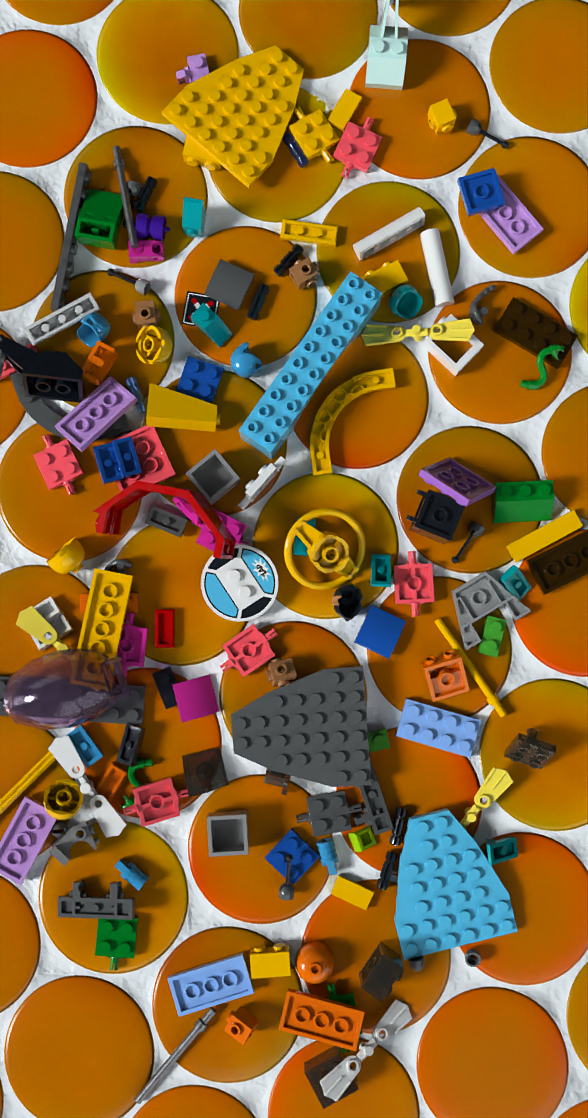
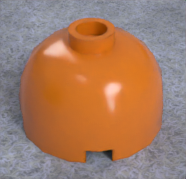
M319 941L303 944L297 951L295 958L296 970L300 977L308 983L318 984L324 982L330 977L334 968V957L331 949L325 943Z

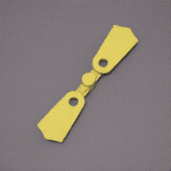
M470 318L437 323L430 328H420L419 325H414L412 329L406 330L402 326L366 324L361 336L366 347L400 342L405 337H413L415 341L419 342L423 340L424 336L428 335L433 340L470 341L475 328ZM440 329V332L435 333L434 330ZM396 331H400V334L395 335L394 333Z
M33 606L20 611L16 625L46 645L53 644L59 654H64L71 659L70 663L73 668L76 657L75 652L70 649L69 645L63 643L59 638L57 639L56 630ZM48 632L52 634L50 640L46 638V633ZM92 688L95 692H98V691L101 690V689Z
M497 767L492 768L474 797L475 804L464 810L465 816L460 823L466 831V827L476 820V815L481 808L489 807L513 783L507 770ZM482 797L487 798L485 803L480 802Z

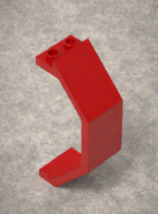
M136 481L92 511L99 513L95 523L96 533L119 535L125 509L146 495L157 492L185 498L215 536L216 543L213 557L233 559L236 539L202 493Z

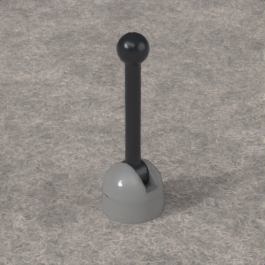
M112 268L107 270L109 276H116L134 284L136 291L140 294L146 295L150 290L151 282L149 280L141 278L138 281H134L116 273Z

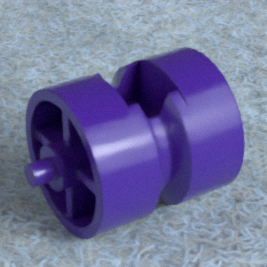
M138 213L136 223H134L136 236L139 239H146L151 235L156 241H164L166 231H170V227L166 225V216L162 215L153 216L151 219L146 213Z

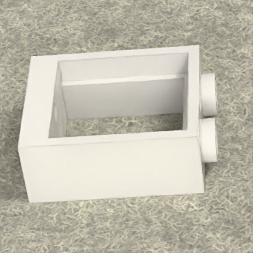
M450 314L447 318L443 316L438 323L455 321L457 319ZM435 329L434 332L438 333L440 329ZM429 335L424 336L425 341L422 345L454 376L484 346L475 335H472L470 341H468L472 347L455 363L432 342L433 339Z

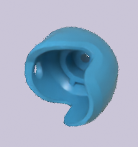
M92 312L81 320L83 324L77 330V335L87 346L94 347L98 340L103 341L108 336L111 325L103 315L98 312Z
M248 342L242 343L237 347L230 359L234 372L243 378H250L262 369L260 359L251 354Z

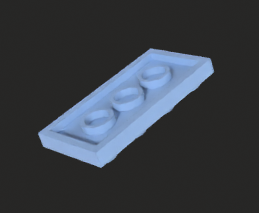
M406 698L396 736L471 758L481 720Z
M243 952L169 975L167 978L179 1017L254 993V987Z

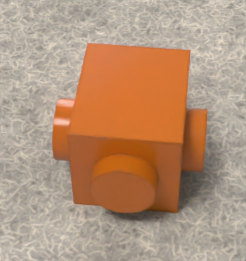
M240 1006L236 1012L232 1010L226 1019L228 1024L224 1030L244 1045L260 1020Z

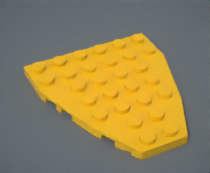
M275 45L238 58L186 85L162 111V116L218 160L220 165L245 186L250 188L274 161L275 154L294 113L304 69Z

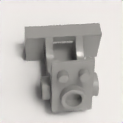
M83 821L73 825L55 843L50 853L65 866L70 860V848L75 842L86 841L96 850V844L99 843L97 837L93 838L92 836L96 834L92 824L87 825V822ZM82 830L84 834L79 836L76 832Z

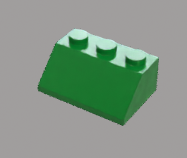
M553 480L500 482L493 484L496 486L494 493L491 494L493 523L551 520L554 504Z

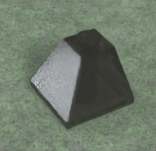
M220 746L182 755L184 778L189 797L208 793L229 785Z

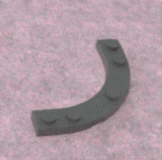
M18 372L11 374L10 377L17 396L31 418L52 434L67 439L55 428V425L64 417L53 412L41 398L25 397L22 376ZM124 413L93 442L105 441L131 432L126 414Z

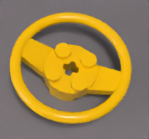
M320 508L310 511L294 523L286 537L284 545L286 566L293 578L308 588L316 590L336 588L351 580L358 572L366 551L365 536L357 520L345 511L336 508ZM325 515L336 516L348 522L354 529L358 540V552L355 561L353 562L348 556L349 546L343 538L332 532H320L307 522ZM297 535L306 545L310 561L318 570L324 573L335 571L343 576L329 582H315L302 576L296 569L292 559V544L295 536ZM330 550L332 553L331 555H326V552Z

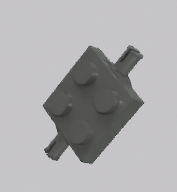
M345 790L306 797L308 803L307 813L296 815L297 823L309 821L312 826L313 837L352 830L350 822L351 813L362 812V808H358L361 807V803L349 805L346 800Z

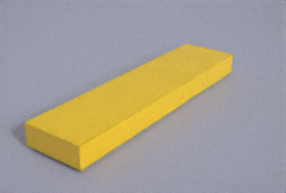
M572 510L506 547L516 563L583 527L575 510Z

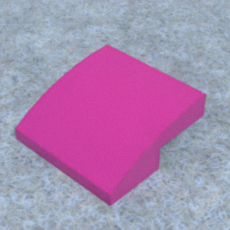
M210 674L172 684L182 722L219 712Z

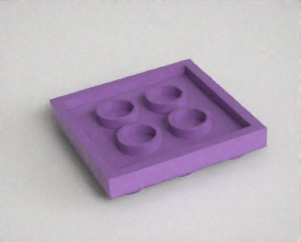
M451 457L422 468L419 476L426 483L434 485L440 489L441 493L451 496L458 504L468 506L494 493L496 489L495 485Z

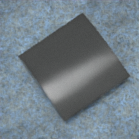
M220 259L204 295L236 310H240L255 274Z

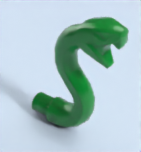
M554 344L541 350L536 360L540 378L536 381L521 380L519 386L527 390L541 388L548 376L547 368L544 364L545 357L551 354L558 360L557 354L559 351L564 352V346Z
M139 758L135 767L129 766L128 778L134 787L143 785L135 775L136 770L153 766L152 758ZM124 795L126 803L124 805L121 804V810L134 805L135 797L130 798Z

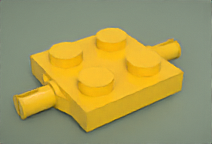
M300 106L298 109L295 108L294 113L299 120L290 125L288 131L306 159L310 160L322 155L327 164L332 163L334 158L329 150L337 145L340 139L322 111L319 109L309 115H305Z

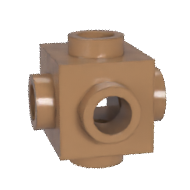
M309 257L305 260L300 259L296 261L294 266L289 268V275L298 290L306 286L307 288L312 287L317 283L320 270L316 262H312Z
M154 300L135 302V312L132 313L134 324H137L140 330L144 326H158V321H161L160 310L156 309Z
M277 658L269 663L266 676L268 682H272L273 687L278 686L282 688L296 680L297 674L292 658L284 660Z

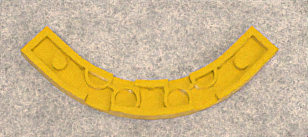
M393 368L370 371L354 376L342 385H339L325 399L316 414L310 436V457L313 476L333 473L329 453V437L339 413L351 401L361 395L395 388Z

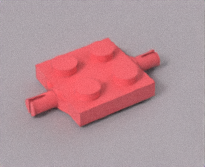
M370 117L366 118L363 127L348 121L333 154L334 159L341 161L345 165L341 173L342 177L348 178L352 169H358L367 173L382 137L370 130L374 122L372 118L370 120Z
M46 434L42 438L47 447L33 455L49 490L65 486L68 495H73L76 491L72 482L85 473L70 441L65 439L54 444L50 434Z
M408 551L409 563L393 566L395 604L411 605L413 617L420 616V604L435 602L432 563L421 564L416 562V551Z
M252 624L222 645L229 660L220 665V668L225 672L234 666L245 677L275 656L268 641L278 634L276 632L272 634L275 631L272 629L264 635Z
M171 777L132 788L135 797L134 805L123 808L125 816L136 812L140 817L142 827L180 816L178 808L179 799L190 796L189 791L186 788L176 792Z

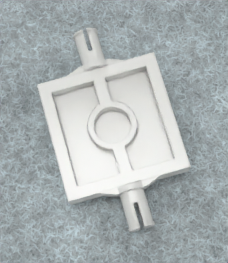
M282 456L274 465L272 463L268 466L264 465L258 472L259 477L255 481L252 479L246 485V495L238 504L242 510L250 502L254 501L276 476L277 472L280 471L279 469L287 462Z

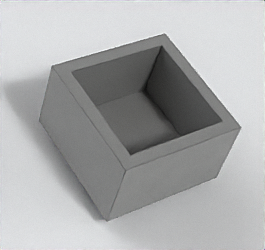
M216 449L185 473L211 505L241 482L238 475Z
M247 810L209 812L207 815L209 857L249 854Z

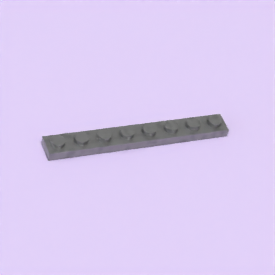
M79 162L50 307L52 312L67 305L66 293L70 291L71 286L69 280L70 273L72 274L74 271L73 258L74 255H77L78 251L77 239L74 234L79 213L88 194V183L92 181V172L86 163Z

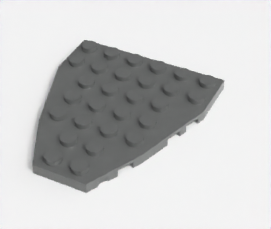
M363 666L320 670L287 686L272 690L231 714L234 754L273 771L331 787L372 785Z

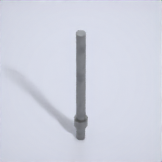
M114 146V169L118 175L130 246L132 249L138 248V242L124 172L126 168L125 161L122 158L120 147Z
M210 1007L202 1018H198L194 1023V1028L134 1098L138 1104H141L196 1036L207 1028V1023L217 1012L213 1007Z

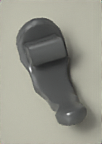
M494 284L481 291L470 305L469 316L475 325H482V318L488 313L486 307L477 310V304L482 297L495 290L496 286Z
M116 559L111 561L104 570L111 571L117 566L116 573L126 574V567L131 568L133 563L126 559Z

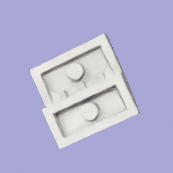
M52 596L34 607L56 630L57 639L63 638L74 630ZM50 632L46 633V638L50 640L52 634ZM31 635L40 651L52 645H46Z

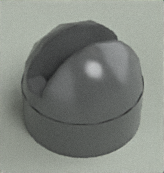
M63 821L56 822L52 827V834L57 838L63 837L68 831V825ZM64 829V832H55V830Z
M471 948L465 953L466 964L470 967H476L481 963L480 953L476 949Z
M424 956L408 959L409 965L414 971H421L425 967Z

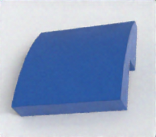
M131 436L93 447L103 485L142 473Z
M371 605L354 643L389 659L406 621Z

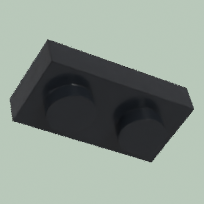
M171 666L152 673L165 708L168 709L176 706L177 702L172 684H176L177 681Z
M126 724L116 761L130 767L136 766L146 731L145 728Z

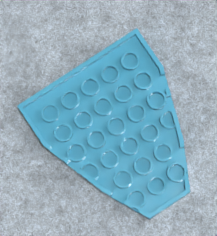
M444 808L409 817L403 851L399 859L396 913L394 916L404 960L518 932L509 893L491 865H489L488 860L476 841L449 809Z

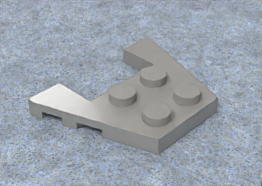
M486 571L451 591L466 650L481 642L472 623L501 605H506L514 620H518L531 612L527 606L523 605L519 599L509 593Z

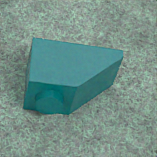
M184 197L182 219L184 234L193 238L197 236L203 237L207 216L204 202L200 199Z
M204 303L190 316L192 323L218 347H221L232 335V332L218 315Z

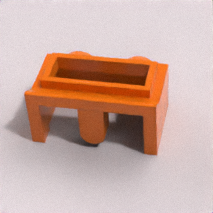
M98 340L82 367L84 378L94 385L100 386L118 357L116 350Z

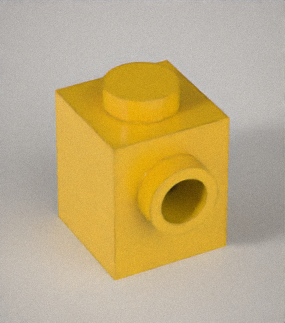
M448 99L430 105L428 122L431 129L435 130L436 135L442 132L447 133L453 129L457 114L455 109L451 108Z

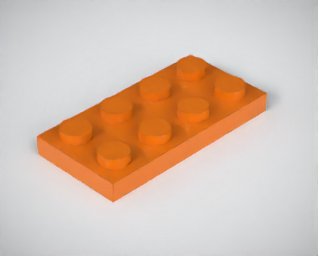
M288 988L278 1030L356 1052L365 1009Z

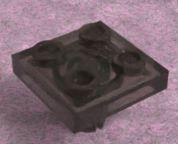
M534 728L527 729V735L519 733L506 748L504 757L510 758L514 762L527 764L534 769H542L556 753L557 746L538 740L540 732L536 729L534 734Z

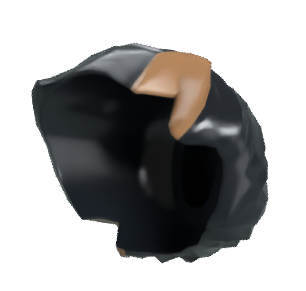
M345 583L334 592L332 604L335 612L344 618L345 621H349L358 615L363 608L362 600L364 598L357 586L352 583Z

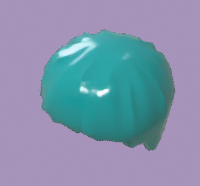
M411 285L398 286L389 299V307L392 313L404 319L413 318L423 305L422 296Z

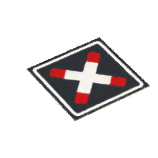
M187 291L181 324L195 326L190 316L202 303L217 314L219 301L201 293Z

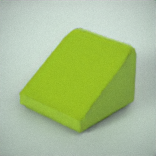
M370 825L348 834L355 852H363L377 844Z

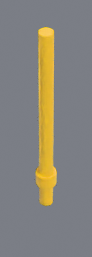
M439 618L434 621L455 652L458 651L462 657L463 664L486 695L488 703L493 705L500 717L506 715V710L499 702L500 698L489 688L443 620Z

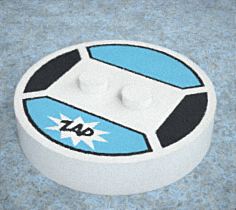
M236 543L233 559H219L212 555L206 562L201 576V590L207 605L217 615L230 621L243 622L261 616L271 607L278 592L279 581L274 563L265 552L249 544Z

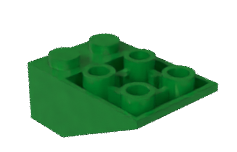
M89 189L79 213L74 234L79 244L116 250L124 212L121 194Z

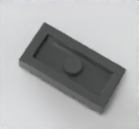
M153 505L145 521L148 525L180 538L188 522L185 518Z

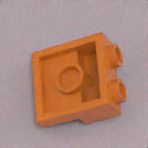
M447 650L443 653V656H428L425 658V661L421 662L433 702L470 691L462 657L458 651Z

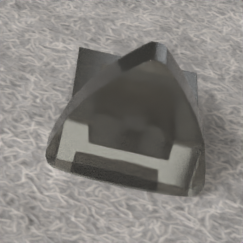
M267 768L264 783L282 787L281 794L287 795L291 775Z

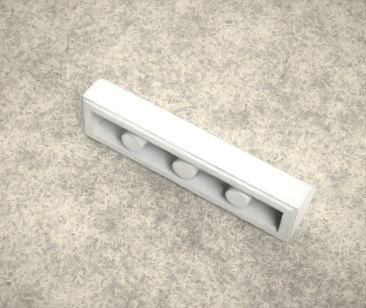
M417 207L353 244L354 251L359 260L366 259L423 226L425 223V213L420 207Z
M439 229L425 230L420 234L435 308L452 305L455 302Z
M90 292L23 329L31 344L35 346L81 321L88 314L100 311V307Z

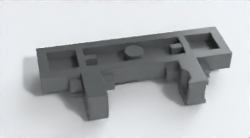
M371 762L372 785L356 786V788L360 789L365 807H363L364 812L354 815L353 818L356 825L365 822L367 826L372 825L374 834L378 835L394 828Z
M77 880L73 882V891H70L69 895H60L58 897L57 917L133 920L135 918V898L125 897V892H122V881L111 882L110 894H107L106 897L88 896V893H84L85 880Z

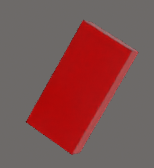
M155 609V648H175L174 609Z

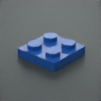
M495 168L458 178L457 183L468 217L505 205Z
M188 356L176 392L213 404L224 368Z
M291 828L265 856V859L286 878V855L292 854L293 861H291L289 882L294 885L320 855Z

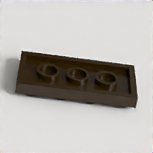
M514 297L493 329L495 333L536 357L541 350L550 345L559 344L564 346V352L559 351L557 354L558 360L551 354L547 355L544 359V362L556 369L560 367L578 337L577 334Z
M588 530L526 560L543 595L588 573Z

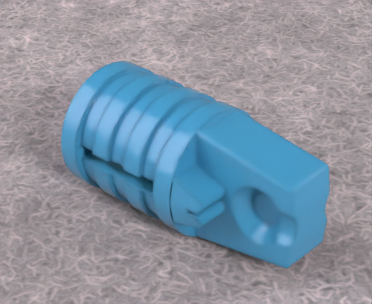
M326 837L318 840L316 844L322 866L327 865L329 875L331 876L337 874L335 863L339 862L334 848L333 838Z
M122 858L115 865L121 872L120 876L127 880L128 883H131L138 891L150 877L133 862L127 863Z

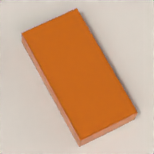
M112 762L95 789L98 793L96 795H103L110 803L127 776L128 771Z

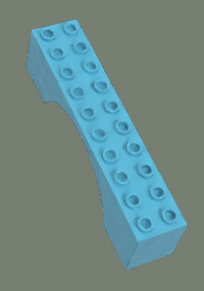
M350 271L240 427L241 439L270 459L274 458L293 431L303 410L327 373L346 348L358 338L379 308L383 294L381 291Z

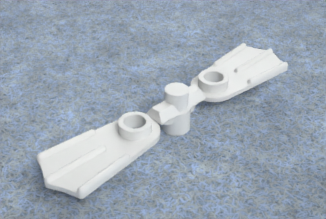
M70 736L56 737L48 748L49 751L72 778H78L81 783L80 791L83 794H88L91 798L90 808L105 837L119 836L127 825L126 822L103 795H96L98 793L93 787L94 783L88 780L84 774L85 766ZM74 766H78L80 771L75 772ZM96 800H100L102 806H97Z
M395 999L374 1027L373 1037L368 1042L360 1043V1051L356 1056L350 1055L320 1080L324 1096L338 1101L360 1071L361 1062L367 1056L373 1054V1049L378 1043L387 1042L412 1020L407 1004ZM384 1030L385 1035L380 1038L379 1032ZM352 1062H355L356 1064L354 1069H350V1064Z

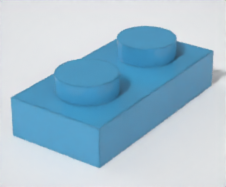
M82 724L67 734L70 736L81 760L87 768L104 756Z

